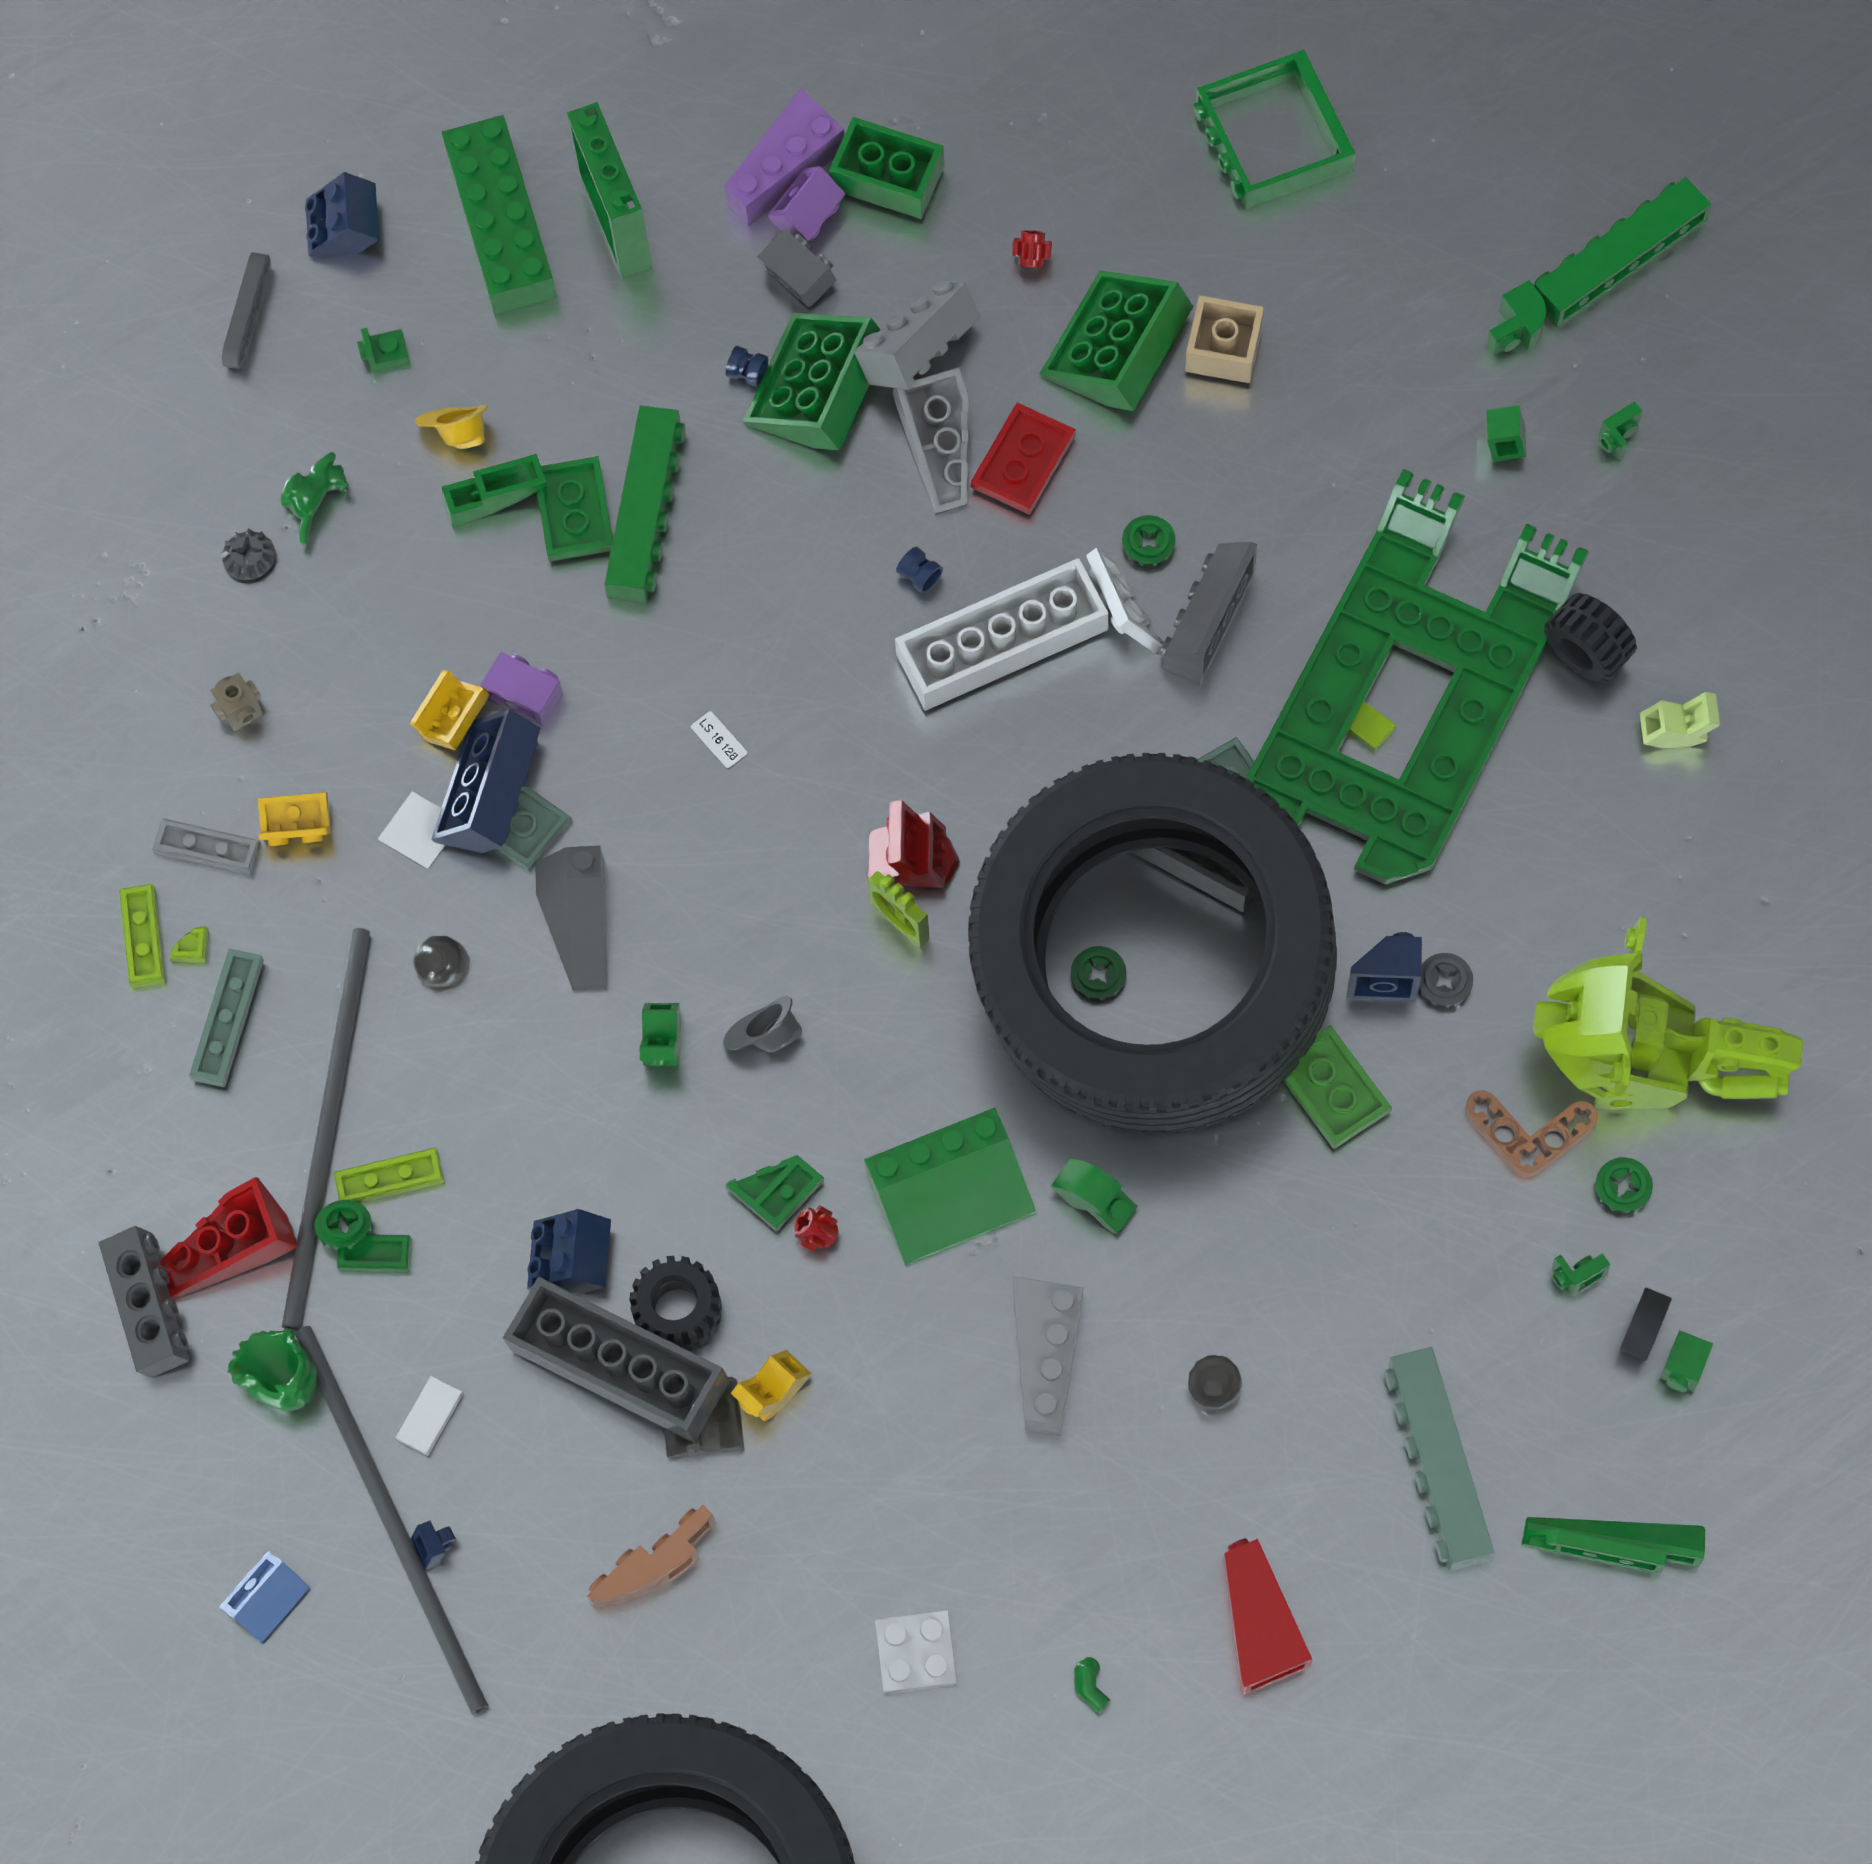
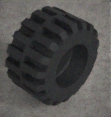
M1576 593L1571 595L1544 626L1547 641L1557 656L1576 673L1598 683H1606L1611 680L1637 650L1635 636L1622 617L1610 606L1588 594Z
M674 1255L666 1256L667 1262L662 1264L659 1259L652 1261L653 1268L649 1270L647 1267H644L640 1271L641 1279L635 1278L632 1284L634 1292H630L629 1300L635 1325L680 1347H684L688 1351H693L692 1345L698 1343L701 1347L706 1343L705 1337L707 1335L711 1337L716 1332L715 1324H720L721 1320L720 1309H722V1304L713 1275L709 1270H704L703 1264L698 1261L691 1264L690 1258L685 1256L681 1257V1261H675ZM682 1289L689 1291L696 1297L697 1302L694 1309L682 1319L668 1320L659 1316L655 1311L658 1300L668 1291Z

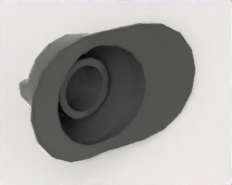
M788 996L780 997L768 1006L740 1019L725 1034L723 1040L724 1047L728 1050H739L753 1044L761 1050L773 1053L788 1046L802 1034V1027L790 1011L793 1004L792 998Z

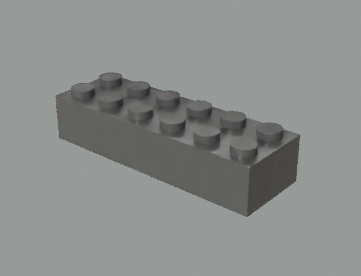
M540 1277L537 1278L503 1336V1340L512 1352L694 1443L730 1382L722 1367Z

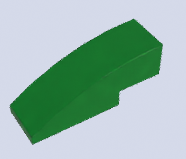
M534 454L473 471V478L441 486L451 525L454 527L504 509L540 490L547 483L538 456Z

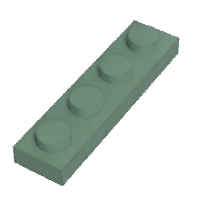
M228 949L189 1074L192 1081L225 1088L264 962L262 955Z

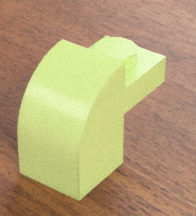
M1704 692L1683 705L1661 700L1640 712L1644 745L1668 749L1691 747L1708 741L1707 733L1720 726L1716 694Z

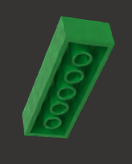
M504 115L441 131L494 315L557 298L551 270Z

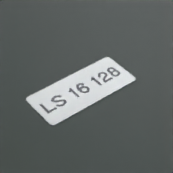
M711 711L690 726L726 768H730L748 754L745 748Z

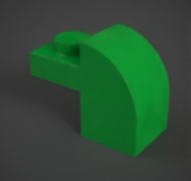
M1528 280L1502 295L1499 312L1506 321L1489 330L1486 347L1493 356L1502 351L1509 352L1519 345L1520 341L1529 351L1541 338L1546 317V305L1536 287Z
M680 1003L644 1004L642 1009V1041L639 1047L640 1061H643V1066H678L680 1054Z
M1070 1158L1051 1184V1187L1069 1205L1076 1209L1088 1211L1110 1233L1118 1234L1138 1207L1121 1190L1122 1185L1100 1168L1082 1160Z

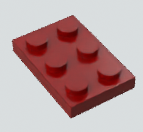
M1016 402L970 482L971 488L1030 515L1073 441L1076 429Z

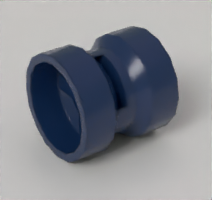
M736 345L727 362L726 376L735 380L742 378L746 380L747 384L759 387L768 367L769 358L760 353L750 354L746 348Z
M917 546L910 549L902 557L896 568V573L904 579L913 581V587L921 593L929 591L939 580L943 572V567L936 561H929L926 558V553Z

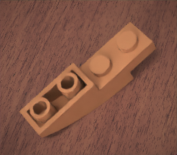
M704 1505L698 1510L690 1509L679 1520L678 1524L680 1527L670 1536L664 1534L656 1541L652 1547L654 1552L651 1555L641 1545L634 1551L632 1549L625 1551L616 1561L617 1567L608 1576L605 1574L599 1576L589 1587L591 1592L587 1597L590 1604L597 1609L625 1603L651 1593L683 1573L699 1559L697 1550L692 1545L715 1524L713 1514Z

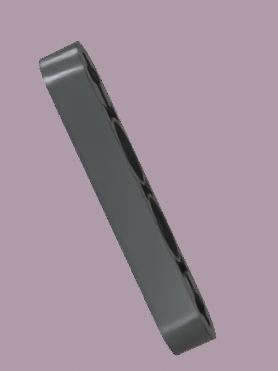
M252 252L249 256L222 350V364L224 367L241 369L244 365L270 273L271 259L268 254Z

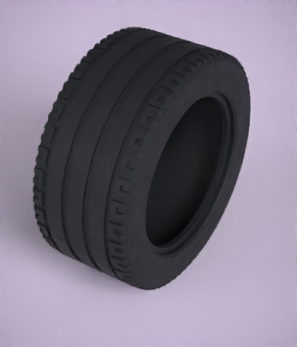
M1134 753L1122 757L1114 756L1111 757L1112 761L1103 762L1102 759L1094 764L1082 766L1081 771L1076 773L1071 771L1066 776L1054 780L1053 786L1050 788L1045 786L1040 790L1041 792L1035 796L1033 795L1028 800L1029 804L1025 808L1021 806L1013 818L1011 817L1007 822V829L1000 831L997 839L990 847V857H985L982 868L977 877L978 885H975L970 905L971 916H969L968 922L971 970L980 1001L1005 1050L1023 1074L1047 1096L1052 1097L1057 1103L1075 1114L1079 1113L1088 1120L1102 1125L1109 1124L1112 1128L1132 1132H1135V1129L1142 1130L1143 1133H1166V1130H1173V1132L1194 1130L1196 1126L1202 1124L1206 1127L1224 1121L1226 1116L1230 1114L1235 1116L1254 1105L1253 1102L1257 1099H1260V1101L1278 1087L1280 1081H1285L1299 1065V1060L1302 1056L1305 1057L1317 1037L1316 1034L1320 1031L1329 1008L1328 1005L1334 990L1335 971L1337 968L1336 932L1330 892L1321 864L1316 858L1310 842L1304 833L1300 831L1298 824L1284 808L1279 807V803L1267 794L1266 791L1262 788H1255L1252 781L1245 779L1234 771L1232 774L1228 773L1227 769L1221 765L1218 766L1206 760L1203 763L1197 762L1195 757H1185L1180 754H1173V757H1168L1165 753H1142V756L1137 757L1134 756ZM1148 848H1171L1189 851L1220 864L1235 875L1251 892L1265 917L1267 930L1265 949L1261 965L1251 987L1234 1009L1219 1022L1192 1037L1179 1041L1150 1045L1132 1044L1102 1036L1088 1029L1063 1009L1048 987L1045 963L1046 945L1050 927L1062 901L1080 879L1097 866L1116 856Z
M658 1713L656 1717L648 1718L647 1714L633 1718L628 1717L623 1718V1722L618 1724L612 1721L606 1725L591 1729L592 1733L586 1736L582 1733L571 1741L565 1742L561 1745L563 1749L557 1753L554 1751L550 1752L546 1758L534 1766L536 1770L531 1775L526 1773L518 1785L511 1790L513 1795L509 1801L506 1799L503 1801L501 1808L492 1820L494 1825L491 1830L487 1829L483 1843L480 1846L479 1861L475 1862V1864H576L583 1853L599 1837L621 1822L651 1811L684 1808L713 1813L743 1827L768 1849L778 1864H855L849 1840L835 1810L818 1785L807 1773L801 1770L802 1768L784 1752L778 1751L768 1741L755 1734L746 1733L747 1731L743 1728L723 1721L721 1724L716 1723L713 1718L699 1717L697 1715L689 1714V1718H686L678 1713Z

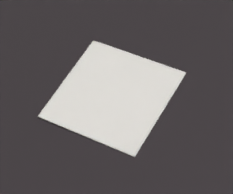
M412 791L378 837V840L428 869L445 846L431 840L441 807Z

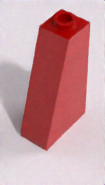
M1247 1538L1230 1544L1227 1547L1229 1551L1224 1553L1223 1558L1240 1688L1243 1695L1311 1667L1312 1663L1311 1654L1259 1540L1255 1539L1249 1542Z

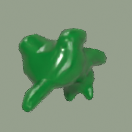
M330 452L311 467L309 475L303 476L298 472L285 483L281 495V504L283 507L289 508L294 516L302 520L298 532L302 545H306L308 542L313 515L316 513L327 492L339 490L345 493L347 491L346 487L349 486L346 482L343 467L341 465H333L336 459L334 452Z

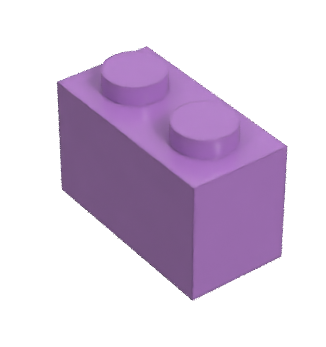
M821 166L804 168L768 213L767 217L780 231L786 229L793 236L798 233L807 242H810L819 235L821 231L820 226L826 218L831 217L839 209V202L844 197L845 192Z
M503 652L499 653L480 684L490 695L487 700L506 709H511L540 726H544L563 694L560 680L552 671L545 668L538 670L530 666L523 657L516 654L509 656Z

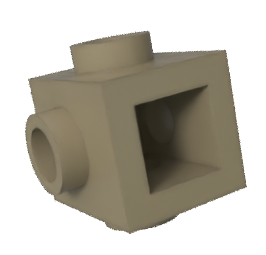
M239 672L232 677L228 676L221 679L210 690L215 701L210 705L221 722L226 719L234 732L263 715L257 701L262 697L252 680L245 682Z

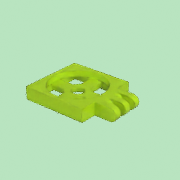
M877 870L868 878L870 904L915 945L921 948L930 939L928 914L915 904V897L910 892L905 893V888L900 883L895 884V880L890 874L884 876Z

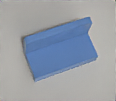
M267 1552L220 1605V1608L228 1616L241 1624L257 1640L263 1642L308 1591L309 1586L283 1561Z

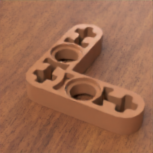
M1479 1090L1472 1093L1468 1097L1465 1107V1114L1468 1120L1514 1173L1523 1178H1532L1546 1169L1591 1134L1598 1120L1597 1110L1592 1104L1585 1101H1577L1533 1135L1529 1136L1499 1100L1488 1091ZM1475 1102L1481 1105L1484 1103L1489 1104L1487 1113L1494 1120L1490 1127L1486 1126L1489 1122V1117L1483 1111L1474 1112ZM1577 1112L1580 1116L1586 1113L1589 1116L1587 1120L1588 1125L1580 1122L1573 1127L1570 1133L1567 1127L1574 1122L1575 1113ZM1500 1126H1507L1513 1130L1514 1138L1510 1142H1501L1496 1138L1494 1131ZM1552 1131L1559 1132L1564 1138V1144L1559 1148L1550 1147L1546 1144L1544 1136ZM1539 1147L1541 1153L1535 1157L1534 1167H1531L1529 1164L1522 1166L1520 1164L1521 1154L1529 1157Z

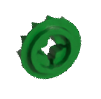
M1144 515L1137 517L1123 531V549L1126 551L1129 559H1134L1141 566L1143 564H1153L1156 566L1158 562L1164 559L1168 560L1172 551L1175 550V532L1166 520L1158 516ZM1141 535L1148 539L1157 536L1155 538L1157 549L1151 545L1141 548L1143 545Z
M1089 947L1080 952L1074 959L1071 966V979L1076 991H1080L1087 999L1098 998L1103 1001L1106 997L1116 996L1117 992L1125 984L1126 965L1122 957L1108 947ZM1091 965L1099 971L1108 968L1105 972L1106 983L1099 978L1089 981L1093 973Z
M1619 1157L1606 1162L1601 1167L1596 1177L1595 1189L1599 1195L1600 1202H1604L1612 1211H1623L1627 1214L1636 1209H1641L1650 1199L1653 1181L1648 1169L1642 1163L1632 1158ZM1627 1174H1630L1629 1187L1633 1191L1626 1190L1621 1197L1617 1196L1619 1193L1617 1192L1618 1185L1614 1182H1621L1623 1178H1626Z
M339 1200L326 1205L315 1219L316 1236L321 1240L323 1246L330 1245L336 1251L340 1247H348L352 1250L354 1244L358 1242L364 1243L365 1236L371 1232L370 1213L362 1204L356 1201ZM339 1218H342L343 1222L348 1225L347 1233L342 1232L339 1228Z

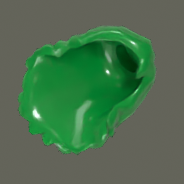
M287 1328L283 1331L255 1332L251 1334L248 1340L239 1343V1350L233 1351L234 1358L229 1362L227 1372L231 1374L234 1384L244 1388L258 1402L281 1411L291 1412L304 1407L313 1398L317 1386V1369L310 1360V1355H307L305 1350L298 1345V1340L295 1339L293 1330Z

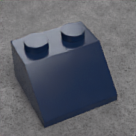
M1398 932L1393 934V936L1384 937L1351 966L1346 998L1416 1001L1421 980L1422 937H1414L1413 934L1407 932Z

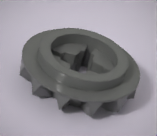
M248 528L246 532H235L229 541H225L223 552H221L222 562L225 569L232 576L243 580L256 579L267 573L272 567L275 560V549L272 541L262 531L258 533ZM250 544L255 553L250 555L248 564H246L243 555L239 553L245 552L246 547Z
M1438 953L1430 956L1422 963L1419 988L1422 997L1430 1000L1433 1006L1439 1004L1445 1005L1448 1008L1453 1004L1462 1003L1471 993L1473 973L1470 966L1461 957L1451 953ZM1438 973L1444 977L1454 975V978L1451 980L1452 990L1446 985L1435 987L1439 981Z

